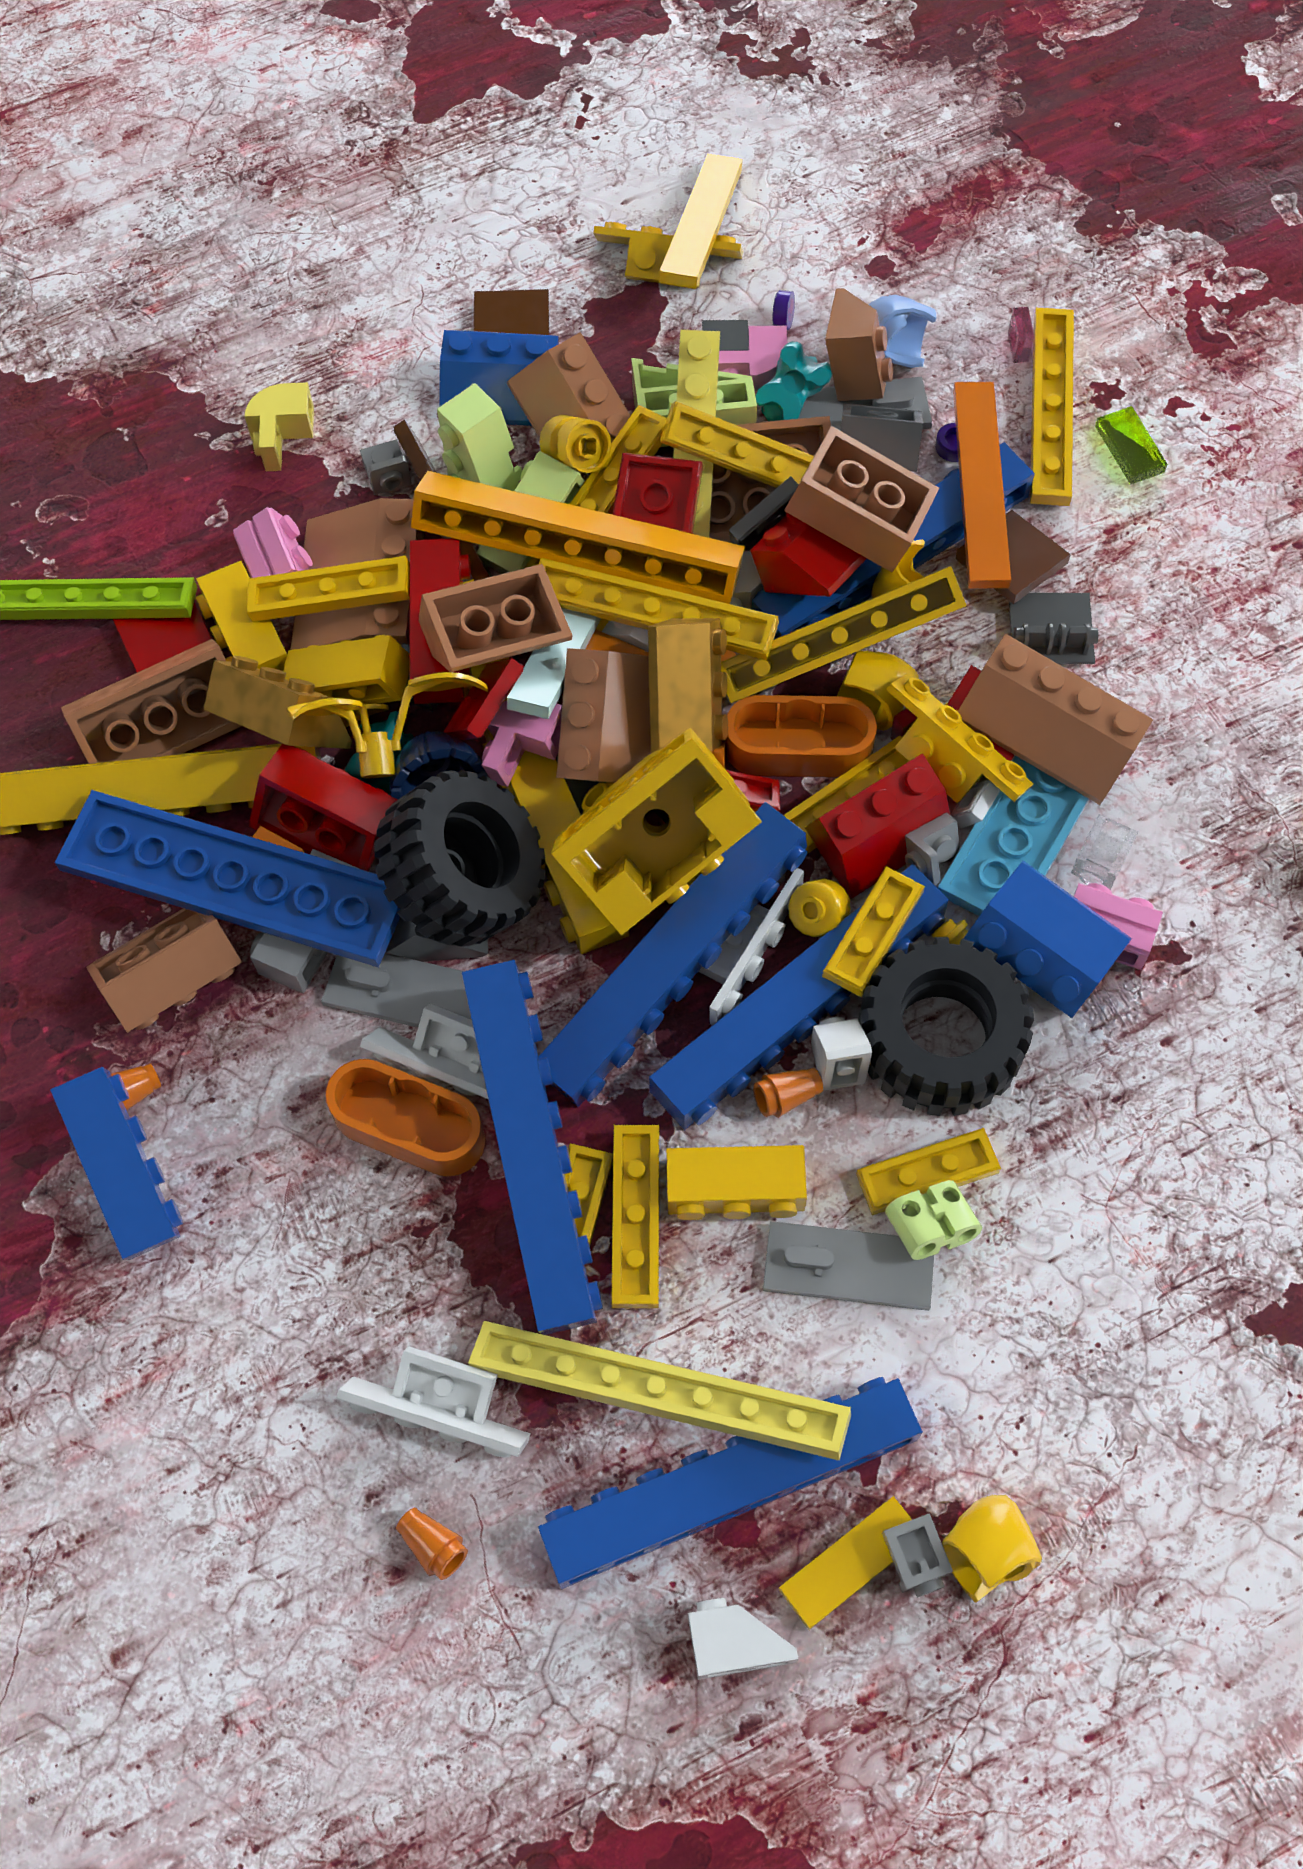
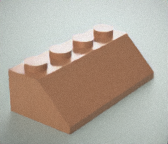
M1007 634L1003 636L958 710L962 721L973 731L983 734L990 741L1099 805L1105 799L1154 720Z
M210 639L61 707L64 717L88 763L183 754L241 727L237 723L204 710L214 660L226 661L219 645L213 639Z

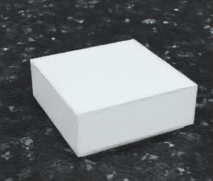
M990 780L975 784L964 799L957 803L950 816L957 820V827L959 829L983 821L1000 792V789Z

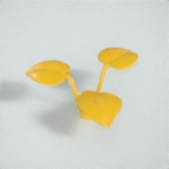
M454 672L434 673L408 680V686L404 690L392 740H388L387 732H371L368 716L389 710V706L385 704H362V702L352 699L326 698L290 706L287 708V713L293 720L300 714L314 716L339 715L345 728L350 726L355 739L356 753H359L361 778H384L395 775L393 751L401 750L400 738L412 696L423 691L435 692L475 686L488 692V687L484 682L475 677ZM361 720L363 734L360 732L357 721Z

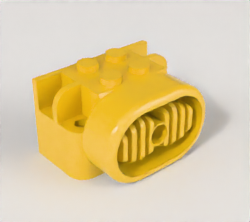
M689 728L674 738L664 748L645 757L606 789L595 800L590 809L560 833L555 839L551 854L622 936L665 900L669 904L678 900L689 889L690 886L687 882L699 872L706 876L714 871L724 861L722 854L762 821L752 810L746 796L734 783V779L695 732ZM652 809H661L669 815V819L662 826H652L646 821L644 816Z

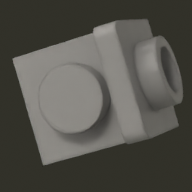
M397 439L360 450L374 495L394 492L402 487L412 485L408 463L405 456L402 455Z
M947 812L905 835L907 849L905 862L907 867L914 864L935 886L941 883L939 864L954 857L960 851L957 820Z
M930 1513L882 1532L901 1580L898 1584L902 1593L914 1589L918 1598L945 1587L942 1578L949 1575L953 1570Z

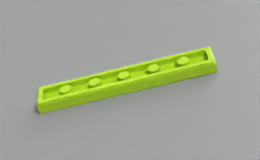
M194 577L0 580V620L191 618L197 584Z

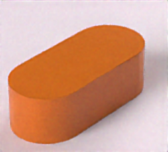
M748 696L736 702L727 714L728 735L724 742L725 754L730 764L745 774L755 776L840 777L873 754L877 722L873 712L866 704L851 697Z
M357 1059L342 1065L334 1072L327 1084L326 1103L342 1134L355 1142L440 1176L462 1174L470 1170L482 1156L485 1147V1135L479 1113L469 1099L458 1093L371 1059Z

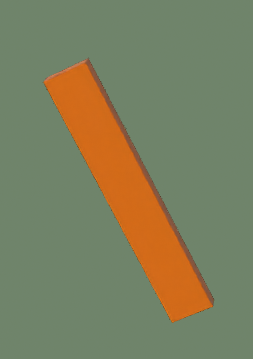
M955 382L953 398L968 589L1009 588L1011 571L994 382Z

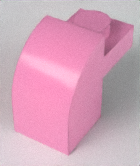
M748 326L749 350L719 351L718 371L752 376L756 395L758 389L776 375L781 349L787 344V326Z
M507 701L503 702L487 727L494 740L487 743L482 756V766L490 779L496 781L497 784L508 787L524 751L552 760L556 759L559 752L562 705L556 704L549 719H544L508 710Z

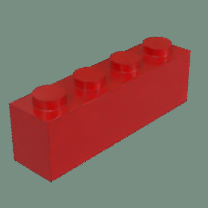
M459 539L410 540V679L434 673L449 672L432 656L418 620L422 594L462 585L463 579H470L469 554L462 555ZM471 667L454 671V673L472 676ZM464 687L417 693L413 696L414 704L463 702Z

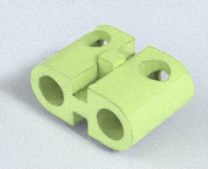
M951 1180L929 1186L927 1193L922 1195L919 1190L903 1195L892 1201L885 1210L891 1224L914 1260L938 1254L940 1248L945 1245L948 1249H952L968 1243L982 1231V1225L956 1183Z

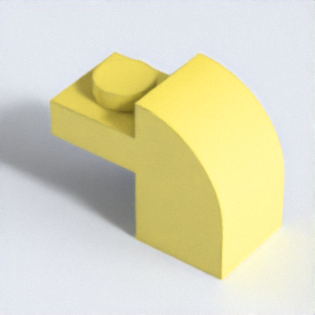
M308 382L283 383L269 386L258 392L246 407L244 417L253 441L254 452L256 456L262 457L266 471H281L282 439L313 438L314 405Z

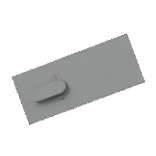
M922 376L886 382L882 399L838 401L835 386L822 388L820 392L806 399L798 418L830 416L831 426L840 430L844 403L921 411L923 429L932 428V418Z
M386 953L382 958L379 968L337 955L321 1001L323 1006L413 1027H419L423 1009L430 1003L472 1020L462 972L464 971Z
M770 1221L763 1291L929 1311L931 1308L934 1255L920 1260L912 1259L900 1237L895 1235Z

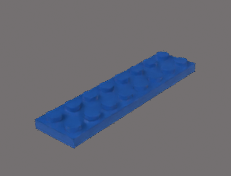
M91 790L55 861L58 869L66 873L204 915H213L217 919L378 968L400 919V916L397 914L400 909L394 901L389 903L383 892L387 889L383 880L378 879L377 874Z

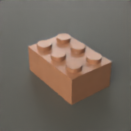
M831 426L784 511L888 571L893 572L911 546L939 487Z

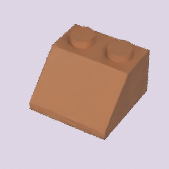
M837 288L825 338L837 400L882 399L886 382H891L893 377L891 358H885L884 353L887 349L886 327H880L876 309L846 289Z

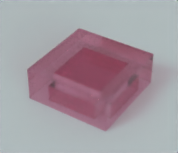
M1015 307L1012 311L1008 338L1013 363L1029 361L1034 340L1029 307Z

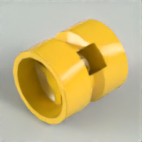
M567 415L555 416L546 422L539 440L541 452L576 471L585 473L595 472L603 467L610 456L612 447L610 434L600 422Z

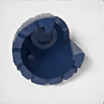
M427 731L412 738L400 751L394 763L395 775L390 777V796L399 800L430 777L437 776L445 771L460 772L462 770L477 773L478 779L482 776L487 777V773L482 766V760L467 743L449 733Z

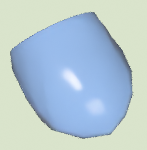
M899 295L882 296L872 301L869 305L877 310L880 327L885 326L887 331V349L884 351L885 358H891L892 363L909 368L922 367L925 360L921 358L923 336L927 322L933 323L936 321V310L911 298Z

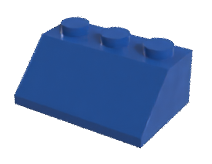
M444 330L440 355L439 407L475 383L501 408L506 425L532 426L507 385V381L547 350L558 345L559 336Z
M1022 861L992 898L963 939L974 942L973 947L982 953L986 947L997 953L996 962L1002 966L1005 963H1009L1017 972L1016 978L1070 1018H1073L1132 938L1028 863Z

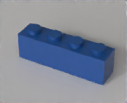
M100 1067L50 1089L122 1260H131L180 1238L177 1227L183 1224L182 1217L174 1200L165 1201L159 1187V1184L165 1182L164 1175L156 1158L147 1159L141 1143L147 1140V1136L137 1115L129 1117L123 1101L129 1099V1094L120 1075L111 1076L110 1071Z

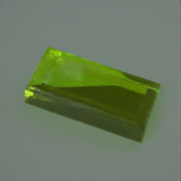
M1132 406L1097 418L1095 427L1130 485L1165 473L1168 464Z

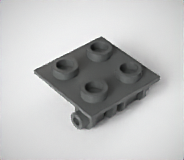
M1028 593L1015 604L1009 601L1012 638L1057 664H1095L1094 644L1098 643L1099 632L1097 627H1092L1090 593Z

